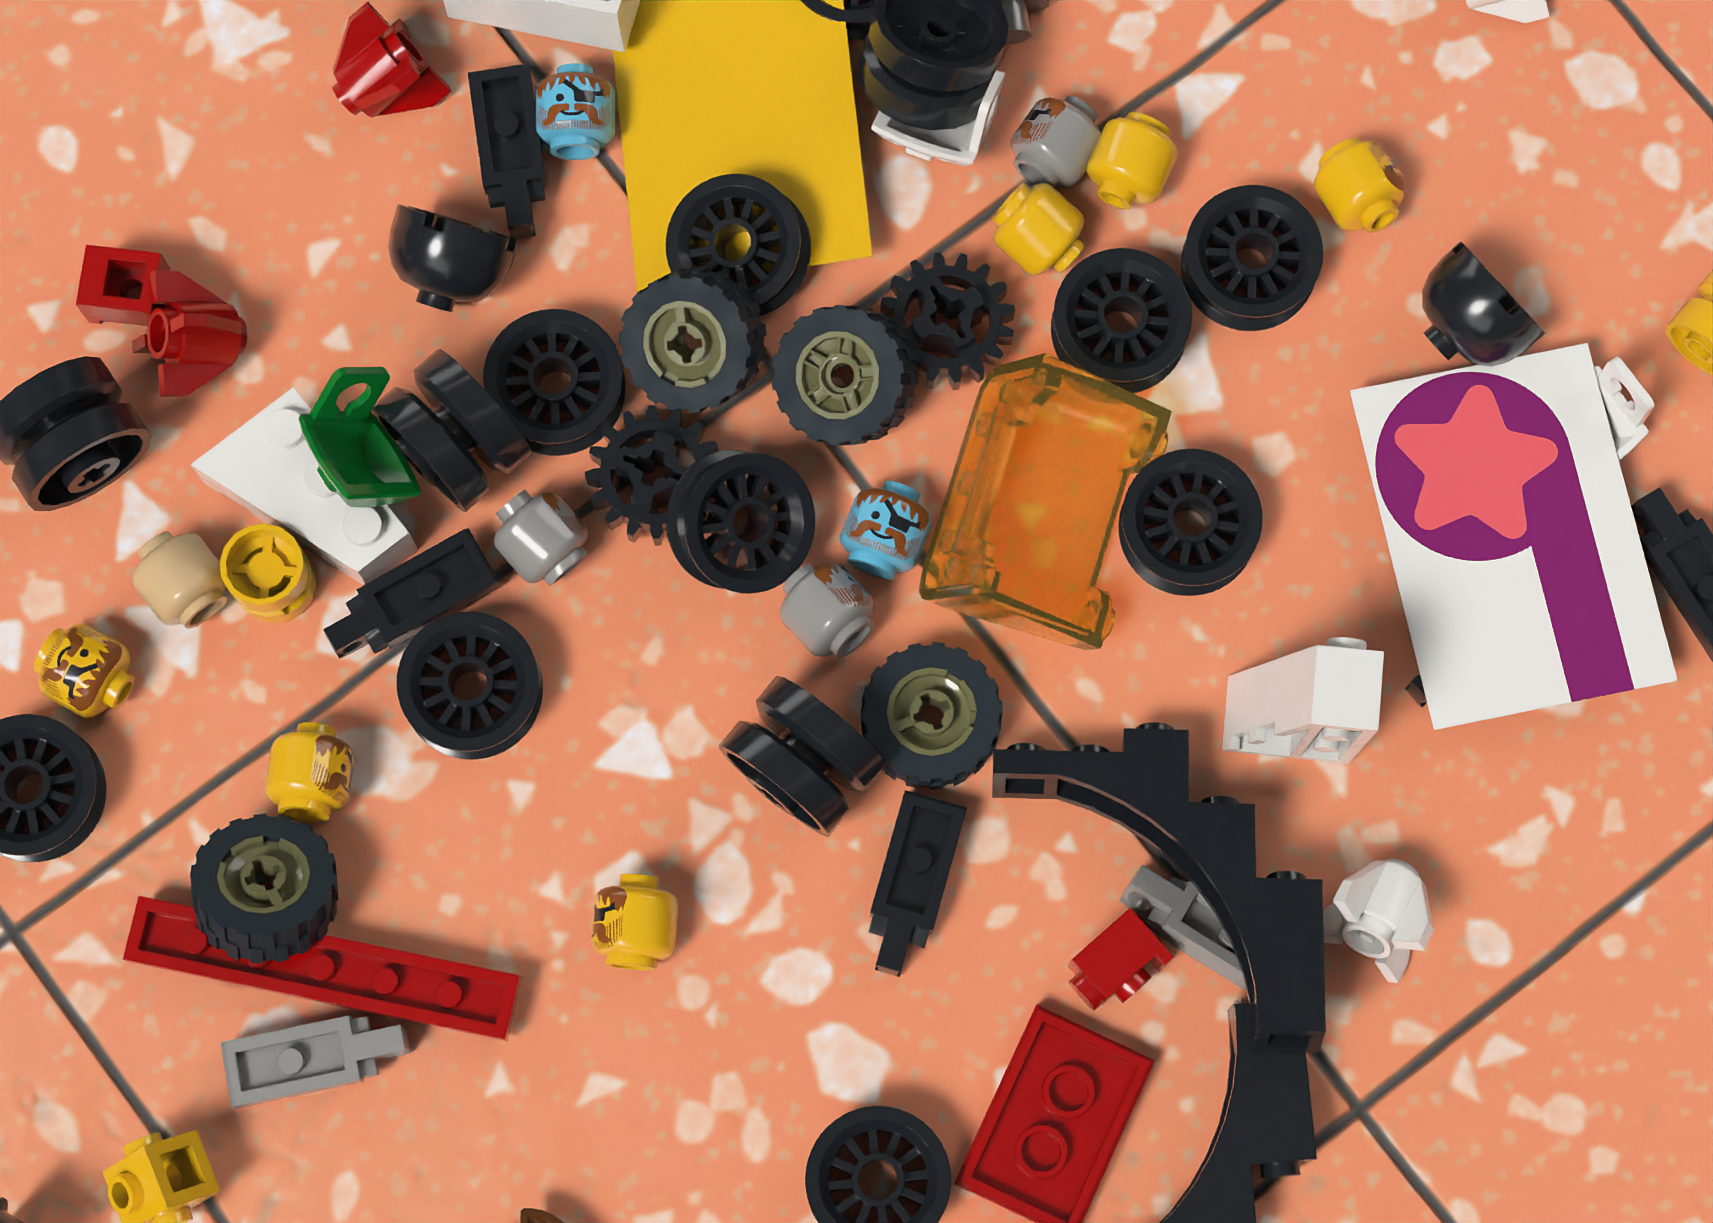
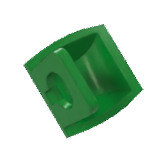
M342 367L337 369L331 375L310 414H300L298 418L302 435L319 465L317 468L319 475L327 488L338 494L351 507L362 508L389 505L418 497L422 492L404 454L383 425L371 413L390 380V375L384 367ZM354 384H367L365 391L355 400L348 402L344 411H340L336 404L338 396L346 388Z

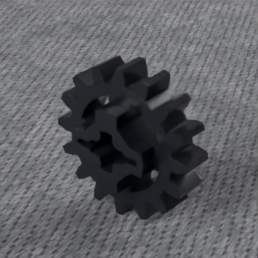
M934 253L933 266L927 270L916 259L911 261L909 270L911 280L907 281L896 275L891 279V290L898 298L882 297L880 312L894 320L892 323L897 328H902L909 337L907 342L911 349H915L918 360L915 361L916 373L919 370L927 373L926 386L929 389L935 387L939 376L948 377L952 390H959L961 375L969 373L977 383L982 382L985 375L983 362L986 361L990 365L999 367L1003 362L1004 354L997 345L1012 344L1014 330L1002 324L1014 320L1015 307L1006 303L999 304L1006 296L1007 285L1003 281L989 286L987 281L990 274V266L986 263L975 272L967 270L968 260L966 254L961 253L955 266H946L942 253ZM944 285L958 286V287L964 288V289H966V290L962 291V290H958V289L946 287V286H944ZM917 298L922 313L911 320V325L906 327L905 314L911 302ZM937 311L939 314L943 313L948 320L958 317L957 332L955 329L951 330L946 323L936 325ZM987 315L989 329L983 341L977 345L975 342L976 336L972 328L980 324L982 317ZM932 351L948 355L950 358L932 356L928 352Z
M650 405L648 406L646 420L637 422L635 416L628 410L623 413L625 428L622 431L618 432L615 428L608 425L602 428L608 446L606 448L600 446L590 447V458L600 468L586 471L585 478L587 485L602 488L596 491L590 499L595 510L611 508L605 517L606 525L610 530L617 528L625 522L627 523L629 541L635 543L642 531L645 530L650 531L654 545L661 546L664 531L666 530V512L657 514L658 509L668 505L675 484L688 469L680 466L678 462L680 446H683L690 453L695 462L719 450L716 441L699 443L705 433L704 426L700 421L693 423L685 429L682 427L683 417L681 410L675 408L668 420L665 421L659 420L656 406ZM653 438L651 442L638 448H629L638 441ZM657 465L664 466L667 479L657 478L653 486L646 485L643 472L652 474ZM613 476L619 477L620 482L631 486L632 493L629 506L617 495L613 487ZM711 495L708 501L714 503L716 500ZM705 512L703 514V521H707V514Z

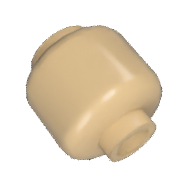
M168 531L162 532L147 541L138 551V555L142 560L134 570L132 583L157 618L165 625L183 624L186 629H190L210 619L225 605L227 597L224 595L227 587L221 579L220 563L197 534L186 533L173 537Z

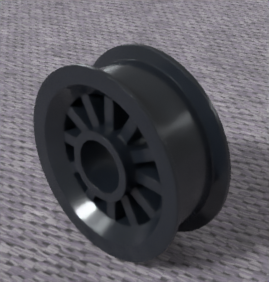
M726 174L702 182L681 200L668 225L666 257L671 272L686 268V271L691 270L697 266L700 267L699 263L709 261L704 266L708 267V271L715 273L722 271L730 275L729 279L734 282L737 278V283H741L748 290L747 294L751 300L757 302L761 310L760 316L773 312L784 305L799 289L809 268L807 265L811 255V239L802 213L789 198L773 185L754 176ZM745 203L740 215L739 204ZM761 207L767 209L761 216H759ZM723 208H725L726 219L724 220L717 214ZM708 220L714 225L711 232L703 229ZM776 224L778 225L779 230L768 232ZM748 232L751 238V245L747 254L739 260L728 261L725 249L730 238L738 233ZM699 240L708 242V246L697 248ZM781 245L779 254L768 251L770 247ZM765 261L775 264L769 274L762 267ZM752 272L761 280V282L754 286L751 278Z
M1244 185L1230 188L1207 201L1191 222L1181 254L1183 284L1195 306L1209 319L1224 327L1239 331H1261L1276 327L1296 315L1311 295L1323 263L1321 234L1308 210L1287 193L1261 185ZM1247 219V228H1243L1239 220ZM1258 220L1268 223L1265 229L1258 227ZM1225 226L1228 233L1221 230L1220 228ZM1276 229L1283 233V235L1277 238L1273 236ZM1207 243L1212 244L1216 248L1207 247ZM1290 247H1293L1294 252L1284 251ZM1246 248L1255 249L1264 256L1267 265L1257 269L1248 268L1238 260L1236 252ZM1208 265H1218V267L1210 270ZM1287 269H1296L1295 274ZM1228 279L1230 282L1225 289L1219 282ZM1275 284L1279 285L1280 287H1282V288H1284V289H1282L1281 291H1278V289H1277V287H1276ZM1238 288L1245 289V297L1235 295ZM1257 288L1260 289L1264 298H1256Z
M1116 248L1092 254L1070 270L1058 289L1051 319V338L1056 355L1072 377L1095 391L1113 395H1126L1147 390L1163 381L1181 359L1192 324V307L1189 294L1176 272L1165 262L1149 253L1129 248ZM1110 282H1119V291L1114 292ZM1129 283L1140 286L1135 293L1129 291ZM1097 288L1101 298L1091 292V290ZM1151 293L1155 299L1145 303L1144 299ZM1081 304L1088 310L1077 309V307ZM1115 311L1126 312L1135 319L1137 327L1125 333L1114 331L1107 325L1105 316ZM1161 312H1164L1165 317L1154 316ZM1076 326L1089 327V328H1086V329H1084V330L1078 332ZM1155 334H1164L1166 336L1164 340H1162ZM1098 341L1099 343L1096 345L1093 351H1091L1086 346L1092 342ZM1141 346L1150 351L1151 354L1145 356ZM1107 350L1113 352V361L1102 358ZM1124 352H1128L1132 362H1122Z
M546 309L526 314L513 321L501 331L491 345L485 360L483 370L484 389L518 428L534 453L563 456L583 451L604 437L602 428L605 425L613 427L622 411L625 400V377L617 348L610 336L600 325L579 313L562 309ZM558 342L567 343L563 353L558 351ZM548 343V352L542 354L537 346ZM581 349L587 352L576 359ZM528 352L533 361L530 363L521 357ZM597 365L600 369V372H588ZM512 371H515L523 376L511 377ZM559 371L571 377L569 386L560 393L548 394L538 388L542 378L551 372ZM599 388V392L597 395L586 390ZM522 393L513 400L510 398V394ZM579 402L588 406L589 409L582 414L576 404ZM533 407L529 417L523 414V412ZM568 411L573 420L562 423V413ZM547 412L551 413L552 424L542 423Z
M732 449L721 450L700 458L681 475L668 501L666 531L675 558L683 569L696 580L706 585L732 592L760 593L784 583L804 562L814 537L815 510L811 494L805 482L784 461L763 453ZM711 495L716 500L714 503L708 501ZM776 503L777 509L771 510V507ZM744 506L748 513V524L745 531L737 536L733 528V520L736 512ZM704 512L708 513L707 521H703ZM774 522H778L777 530H774ZM711 533L707 539L704 538V534ZM769 539L773 541L770 547L766 543Z
M1176 450L1163 454L1149 462L1131 482L1119 515V540L1122 551L1130 566L1151 586L1174 595H1204L1228 585L1246 567L1260 539L1263 522L1262 507L1259 495L1249 477L1229 459L1206 450ZM1182 481H1192L1190 492L1186 493ZM1202 483L1213 488L1207 496L1200 493ZM1169 485L1173 498L1161 488ZM1223 495L1228 503L1215 507L1214 503ZM1151 500L1160 509L1146 507V505ZM1180 511H1194L1204 519L1206 531L1199 535L1184 534L1176 527L1173 516ZM1233 515L1235 517V523L1221 521V519ZM1144 522L1160 526L1145 530ZM1220 537L1234 539L1233 544L1230 546ZM1165 539L1166 543L1157 551L1152 543ZM1207 548L1214 552L1219 558L1212 561ZM1174 549L1180 552L1178 563L1167 559ZM1190 553L1195 554L1198 565H1188Z
M459 612L443 616L429 623L410 641L401 657L397 671V695L401 709L408 722L425 743L450 757L477 760L505 752L528 733L540 711L543 696L542 676L530 646L514 627L489 614ZM467 643L466 656L460 657L455 645ZM479 643L488 644L489 646L479 659ZM446 650L452 659V662L448 665L437 658ZM501 652L508 657V659L493 666ZM431 667L442 674V678L426 677L429 668ZM469 672H478L486 676L487 684L485 690L477 698L462 700L454 696L455 684L462 675ZM516 672L517 681L500 680ZM424 691L440 692L425 700ZM498 694L515 695L512 704L510 705L499 698ZM448 706L439 720L432 715V713ZM491 707L504 714L496 722H493L488 712ZM460 713H462L461 730L451 728ZM480 715L486 727L473 730L474 716Z
M33 714L14 715L0 719V763L5 768L0 773V825L10 818L6 830L0 827V855L12 860L29 863L44 862L64 856L80 846L90 836L102 816L107 786L101 761L92 747L83 738L57 720ZM30 744H37L32 758ZM54 747L61 750L50 760ZM16 748L17 760L13 761L7 753ZM72 766L73 772L60 774L67 767ZM41 774L44 785L39 797L30 803L20 804L17 798V789L20 782L29 775ZM75 787L74 796L62 793V789ZM58 804L69 807L63 816L55 809ZM47 816L54 825L45 829L43 817ZM28 820L30 834H23Z
M863 1107L850 1111L834 1120L816 1140L806 1166V1194L811 1211L818 1223H851L842 1214L859 1201L863 1206L856 1223H865L871 1208H877L878 1223H888L886 1207L888 1206L892 1207L903 1223H938L946 1209L950 1196L951 1169L941 1141L922 1120L906 1111L893 1107ZM877 1132L893 1134L885 1154L879 1153ZM868 1133L870 1154L865 1156L853 1138ZM902 1138L914 1148L896 1160L893 1158V1155ZM844 1145L847 1146L858 1161L856 1166L835 1157ZM920 1155L926 1170L904 1172L902 1168ZM870 1163H885L894 1170L897 1176V1188L891 1196L882 1200H875L867 1197L861 1191L858 1178L862 1169ZM831 1166L851 1174L852 1179L829 1182ZM927 1180L925 1195L904 1187L906 1182ZM853 1189L854 1193L835 1206L830 1192ZM900 1196L921 1205L913 1217L908 1214L899 1202L898 1198Z

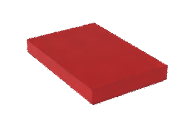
M1036 1004L953 1185L1033 1223H1082L1155 1060Z

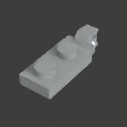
M1141 865L1123 892L1120 902L1145 919V925L1152 932L1157 933L1158 937L1246 991L1243 974L1232 944L1216 914L1197 888L1190 881L1185 882L1175 877H1172L1169 882Z
M348 1015L221 1042L231 1108L235 1109L364 1082L365 1078L379 1076L378 1060L411 1054L406 1027L402 1028V1025L371 1030L368 1016L353 1019V1017Z

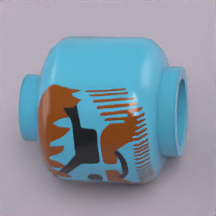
M570 63L559 66L557 74L547 76L538 83L535 92L536 130L539 134L540 142L550 148V153L560 159L587 160L598 156L600 149L612 141L615 133V90L609 81L595 75L594 69L588 65Z
M885 481L883 489L865 488L861 490L853 501L840 533L841 545L849 553L848 563L867 574L887 580H893L896 573H905L912 570L918 563L933 523L929 512L918 503L921 496L920 493L909 486L895 481Z

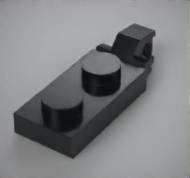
M529 64L468 72L482 182L485 194L489 198L490 208L505 206L507 226L512 238L534 237L536 233L531 202L546 200L544 186H547L542 146L536 130L535 97Z
M1659 487L1638 499L1631 506L1633 515L1645 534L1640 537L1642 549L1645 552L1644 556L1713 662V534L1702 518L1696 520L1688 509L1677 514Z
M469 528L356 589L358 595L345 603L351 614L323 629L339 659L368 644L375 654L387 647L391 649L416 635L429 623L443 616L455 613L501 587V584Z
M905 790L870 911L872 920L868 933L883 937L875 965L876 971L900 977L909 944L925 949L928 935L933 933L967 807Z

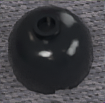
M398 204L391 225L388 249L391 265L399 278L419 290L416 302L452 312L455 301L479 302L491 296L504 283L513 264L519 240L491 230L488 233L469 223L440 214Z
M1461 241L1446 253L1429 272L1422 289V308L1432 324L1424 332V335L1448 361L1455 354L1459 353L1474 365L1495 366L1509 362L1525 352L1545 333Z

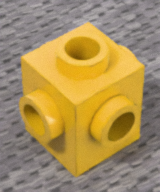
M197 1129L164 1140L160 1132L136 1139L122 1147L125 1154L123 1159L102 1171L108 1186L110 1203L119 1214L122 1223H189L193 1220L190 1209L221 1191Z

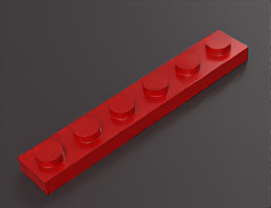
M138 896L123 955V960L129 963L508 1042L522 981L520 975L325 935L321 941L316 940L307 952L302 955L297 953L289 956V960L276 963V960L264 961V964H257L243 958L236 960L227 956L226 951L221 948L217 950L208 942V936L205 932L201 933L197 925L193 907Z

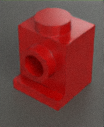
M86 244L76 306L89 323L102 324V321L148 326L153 310L165 308L167 305L152 304L150 273L154 270L170 271L171 268L161 253ZM136 286L142 287L140 299L125 298L129 289Z
M1129 908L1071 959L1068 968L1075 976L1068 982L1082 1001L1095 1011L1114 994L1122 1003L1127 1001L1152 978L1144 969L1149 963L1160 972L1170 963L1174 956L1135 912Z

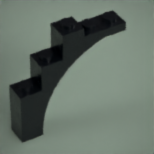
M1159 722L1144 723L1135 729L1124 728L1121 752H1109L1103 746L1091 744L1076 746L1071 751L1044 750L1040 745L1032 743H1017L1010 745L1007 749H993L992 798L1057 799L1090 810L1121 825L1148 842L1170 860L1197 888L1216 914L1232 944L1241 968L1250 1005L1253 1051L1320 1052L1326 1033L1323 880L1306 879L1304 874L1295 871H1278L1267 875L1266 878H1256L1255 804L1239 803L1237 799L1228 796H1211L1204 798L1201 802H1189V730H1175L1172 726Z
M1249 1003L1234 1004L1227 1010L1230 1051L1227 1088L1219 1123L1207 1154L1188 1188L1171 1211L1159 1223H1256L1251 1167L1260 1166L1261 1178L1301 1175L1300 1163L1317 1159L1306 1052L1253 1051Z

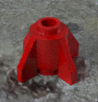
M366 2L348 19L333 66V74L337 80V83L332 86L334 94L341 104L355 116L361 111L367 116L374 118L376 116L433 107L451 92L450 86L431 66H428L419 73L426 67V62L410 40L408 26L400 18L389 26V23L369 2Z
M154 270L150 273L152 304L167 305L165 308L153 310L149 318L147 334L132 340L133 353L152 354L156 359H165L166 363L158 365L160 397H186L235 363L238 355L242 354L246 348L247 326L244 319L239 317L233 305L223 301L179 271Z

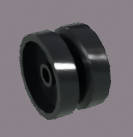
M876 0L858 71V78L865 96L883 114L904 125L930 131L956 129L975 120L996 69L1000 66L1007 44L1009 22L1002 5L997 0Z
M437 349L414 369L415 382L424 397L431 404V409L411 391L394 387L375 404L372 412L396 442L410 465L463 512H467L490 491L487 476L471 455L472 453H475L492 470L509 474L531 455L532 451L518 428L486 390L453 357L442 349Z
M84 356L61 362L34 375L0 400V460L5 465H15L12 480L34 511L56 510L94 495L132 468L149 449L152 439L151 433L131 404L119 403L122 389L99 357Z
M776 676L756 700L759 716L774 733L757 723L738 721L719 744V750L746 777L749 783L775 806L795 817L818 834L829 837L849 813L845 796L831 780L848 790L866 792L885 769L886 762L860 733L823 702L792 681Z

